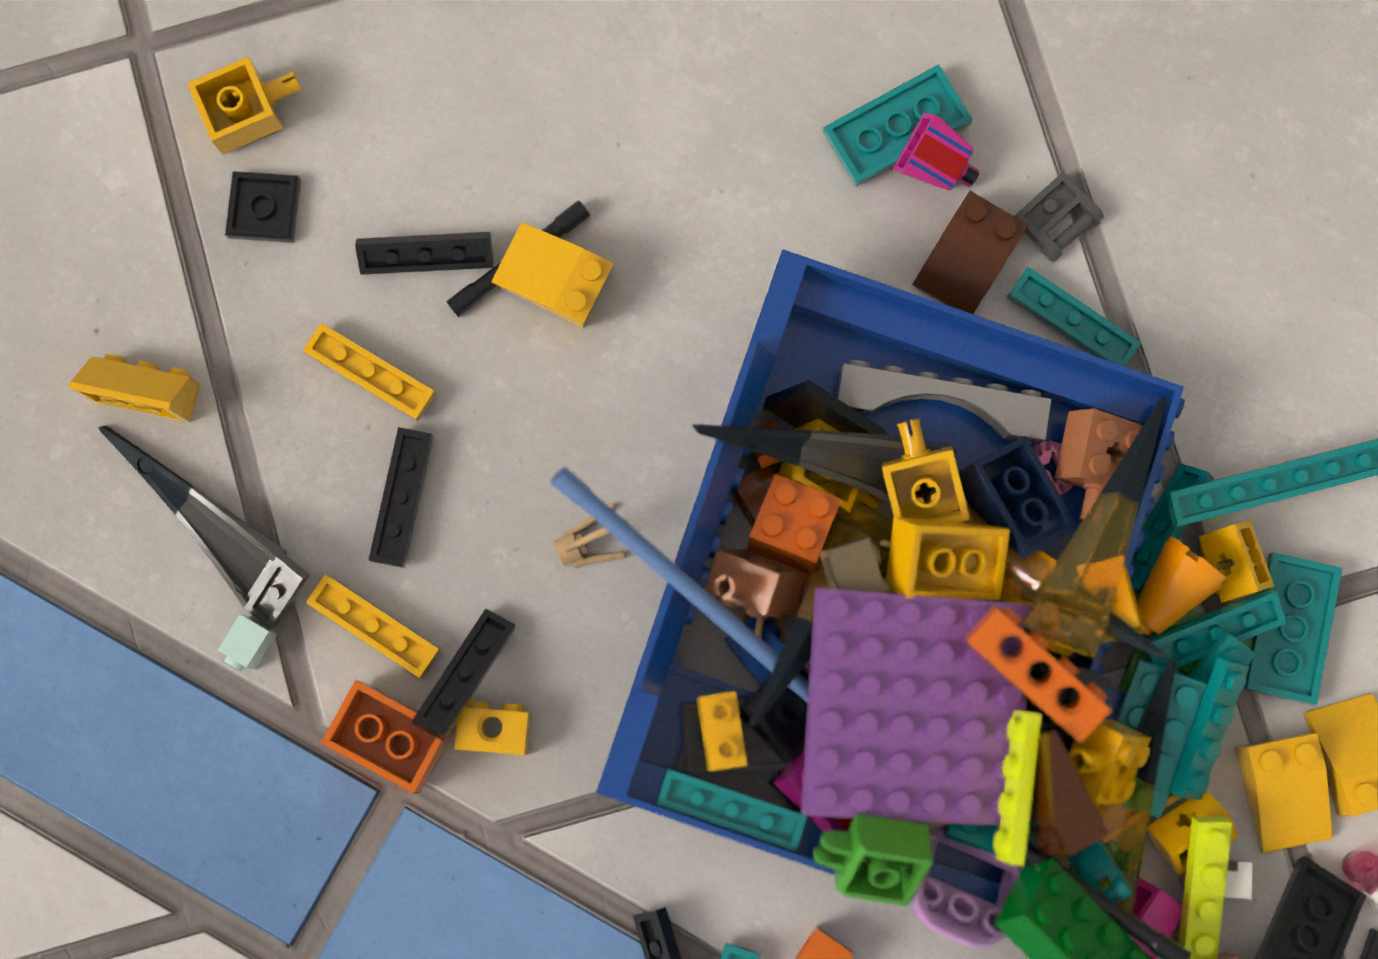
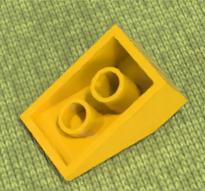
M521 222L491 283L582 328L613 267V263L580 246Z
M894 517L886 581L890 591L906 595V598L913 599L915 596L966 600H1000L1010 529L925 518Z
M1373 693L1304 712L1310 733L1318 734L1327 769L1328 788L1337 814L1353 817L1377 810L1378 703Z
M1303 733L1235 747L1261 853L1333 839L1327 769L1317 733Z

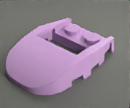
M947 825L935 828L929 834L933 857L938 842H941L1004 869L996 903L994 905L930 877L929 868L912 898L913 911L923 924L944 937L974 949H992L1006 936L995 925V922L1024 866L1004 863L996 859V854L944 838Z

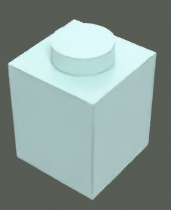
M239 614L219 646L218 651L226 655L224 662L240 671L244 667L256 669L277 636V633L271 629L269 630L251 617Z

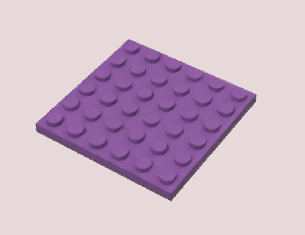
M816 588L801 814L805 816L854 818L856 813L902 821L1000 826L1001 815L998 811V801L1000 795L1004 793L1006 778L1003 775V761L1009 754L1010 740L1007 737V726L1010 718L1013 717L1014 710L1026 712L1027 695L969 645L964 636L993 605H996L1001 611L1005 606H1008L1023 620L1019 627L1030 636L1032 604L915 596L913 599L906 598V595ZM1016 636L1006 637L1001 644L1002 652L1005 654L1016 653L1021 646L1020 638Z

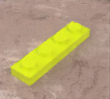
M1017 710L1013 711V717L1010 718L1007 726V737L1010 740L1009 754L1003 761V775L1006 779L1004 793L1000 795L998 801L1001 821L1000 830L996 832L994 837V851L997 853V860L1010 865L1024 866L1042 714Z
M1192 817L1178 941V944L1192 953L1190 959H1217L1233 823L1227 817Z

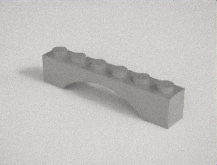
M850 360L849 364L844 363L839 370L835 397L862 415L868 416L882 407L901 401L917 399L938 400L960 406L976 414L992 426L1005 440L1016 441L1026 436L1030 444L1034 445L1046 440L1051 399L1041 397V392L1034 390H1021L1020 394L1008 392L1006 386L999 384H987L986 388L973 386V381L965 378H953L952 382L938 380L939 375L930 372H918V376L904 374L905 370L903 368L895 366H884V369L880 370L870 368V363L860 360Z

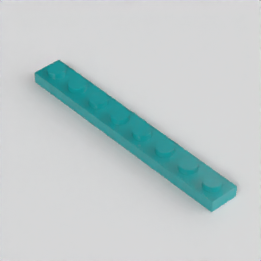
M1378 438L1165 492L1172 527H1179L1378 475Z

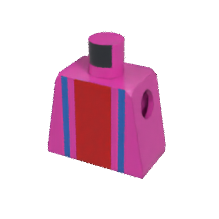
M924 113L892 169L903 175L948 191L953 189L957 181L967 187H971L979 176V170L968 164L974 151L973 147L940 117Z

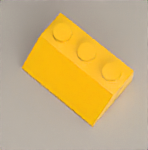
M105 354L104 359L91 356L69 384V389L92 402L190 422L200 386L197 381L190 377L191 373L186 370L171 367L169 372L157 370V365L145 361H138L136 366L125 363V358L112 354Z

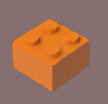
M775 474L749 535L747 549L813 575L820 558L819 552L824 548L836 518L841 499Z

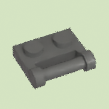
M1062 172L1014 217L1028 224L1025 233L1041 248L1043 254L1049 260L1055 262L1063 255V249L1091 224H1097L1104 215L1101 209ZM1077 206L1083 214L1055 240H1052L1047 233Z

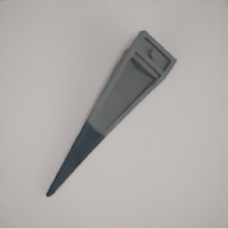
M692 425L698 434L802 467L887 501H890L882 471V463L902 458L905 455L901 435ZM924 440L926 449H930V451L952 446L947 443ZM952 446L955 457L958 451ZM921 483L920 490L915 492L916 494H923L924 499H928L931 497V491L936 488L929 487L927 483Z
M106 425L100 426V432L153 488L195 539L229 585L241 605L269 630L276 627L310 575L286 556L287 551L110 427Z

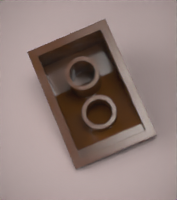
M969 191L912 285L947 306L974 314L1020 241L1028 224L974 192Z
M1056 730L1039 732L1028 836L1033 846L1038 851H1041L1042 854L1072 856L1109 835V832Z

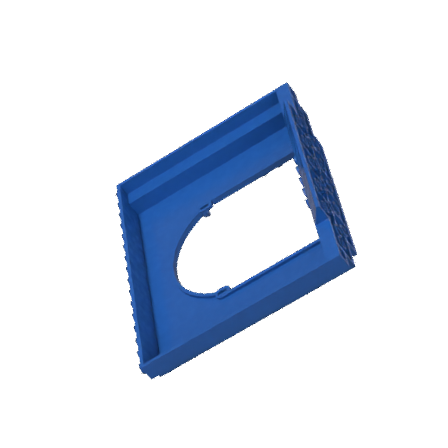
M782 249L721 426L752 427L756 413H762L767 410L763 407L767 396L807 380L812 381L835 397L839 370L844 363L849 364L850 360L865 361L870 363V368L883 370L884 366L900 367L905 370L904 374L918 376V372H930L939 375L938 380L952 382L953 378H965L972 380L973 386L985 388L987 384L1004 385L1007 387L1008 392L1019 394L1021 390L1041 392V397L1051 399L1046 440L1043 442L1052 440L1053 442L1062 443L1069 411L1095 408L1144 425L1159 400L1165 396L1166 406L1139 507L1132 505L1121 497H1106L1102 524L1087 523L1079 520L1086 490L1073 485L1068 492L1060 495L1079 529L1041 549L1060 563V565L1039 592L1024 581L1023 584L1026 588L1023 592L1029 598L1033 596L1045 605L1052 589L1064 576L1072 560L1084 565H1091L1122 557L1127 565L1131 580L1134 572V564H1131L1134 550H1139L1144 539V531L1141 530L1144 517L1150 515L1154 506L1155 499L1151 497L1154 484L1160 482L1164 473L1165 465L1161 464L1164 452L1170 449L1174 440L1175 432L1171 431L1174 419L1180 416L1184 407L1185 399L1181 398L1183 386ZM917 399L901 401L882 407L865 416L885 429L887 435H900L897 424L907 421L909 433L913 435L910 420L920 418L924 440L951 444L958 451L955 456L958 472L973 462L1014 442L1003 439L992 426L976 414L960 406L938 400ZM717 439L674 562L703 589L711 570L704 567L707 557L714 558L722 535L716 533L719 524L725 525L734 502L727 499L729 492L736 493L745 470L744 467L739 466L741 458L747 460L751 452L749 449ZM1051 457L1050 463L1043 467L1046 471H1050L1051 477L1054 479L1057 465H1055L1054 459ZM667 582L596 793L835 875L834 869L820 866L814 860L813 853L817 846L821 845V836L824 832L808 817L795 852L656 804L667 769L675 770L674 768L683 746L681 703L697 702V698L701 696L736 691L737 699H749L754 694V692L680 667L681 657L675 651L684 625H691L693 623L697 607ZM1107 594L1101 604L1107 609L1113 607L1116 603V595ZM1047 610L1045 614L1051 619V611ZM1069 635L1068 637L1078 646L1070 656L1102 675L1103 666L1100 665L1103 652L1109 650L1112 641L1101 644L1098 639L1092 641L1084 637L1079 639ZM1060 739L1069 755L1073 744ZM1028 835L1026 850L1032 844ZM938 842L929 876L995 905L1004 869Z

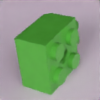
M856 813L847 832L838 830L825 831L821 836V845H818L813 853L816 863L820 864V866L834 869L836 889L843 896L904 906L909 905L933 863L927 824Z

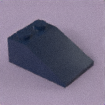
M1026 436L973 462L958 472L964 496L970 507L989 526L1010 529L1008 545L1022 559L1079 529Z

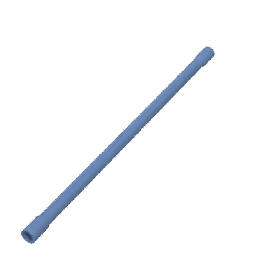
M563 466L554 475L550 483L572 503L585 510L768 670L773 671L779 657L776 651L597 497L590 487L566 466ZM799 673L788 687L808 703L809 680Z

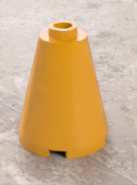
M1172 536L1165 542L1136 600L1143 629L1147 636L1152 631L1160 635L1217 592L1227 582L1226 577L1202 557H1198L1191 552L1190 548Z

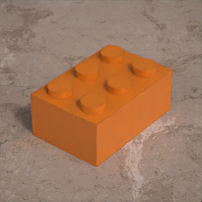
M355 680L321 744L415 794L421 793L454 730H450L444 741L413 725V718L418 710L363 681Z

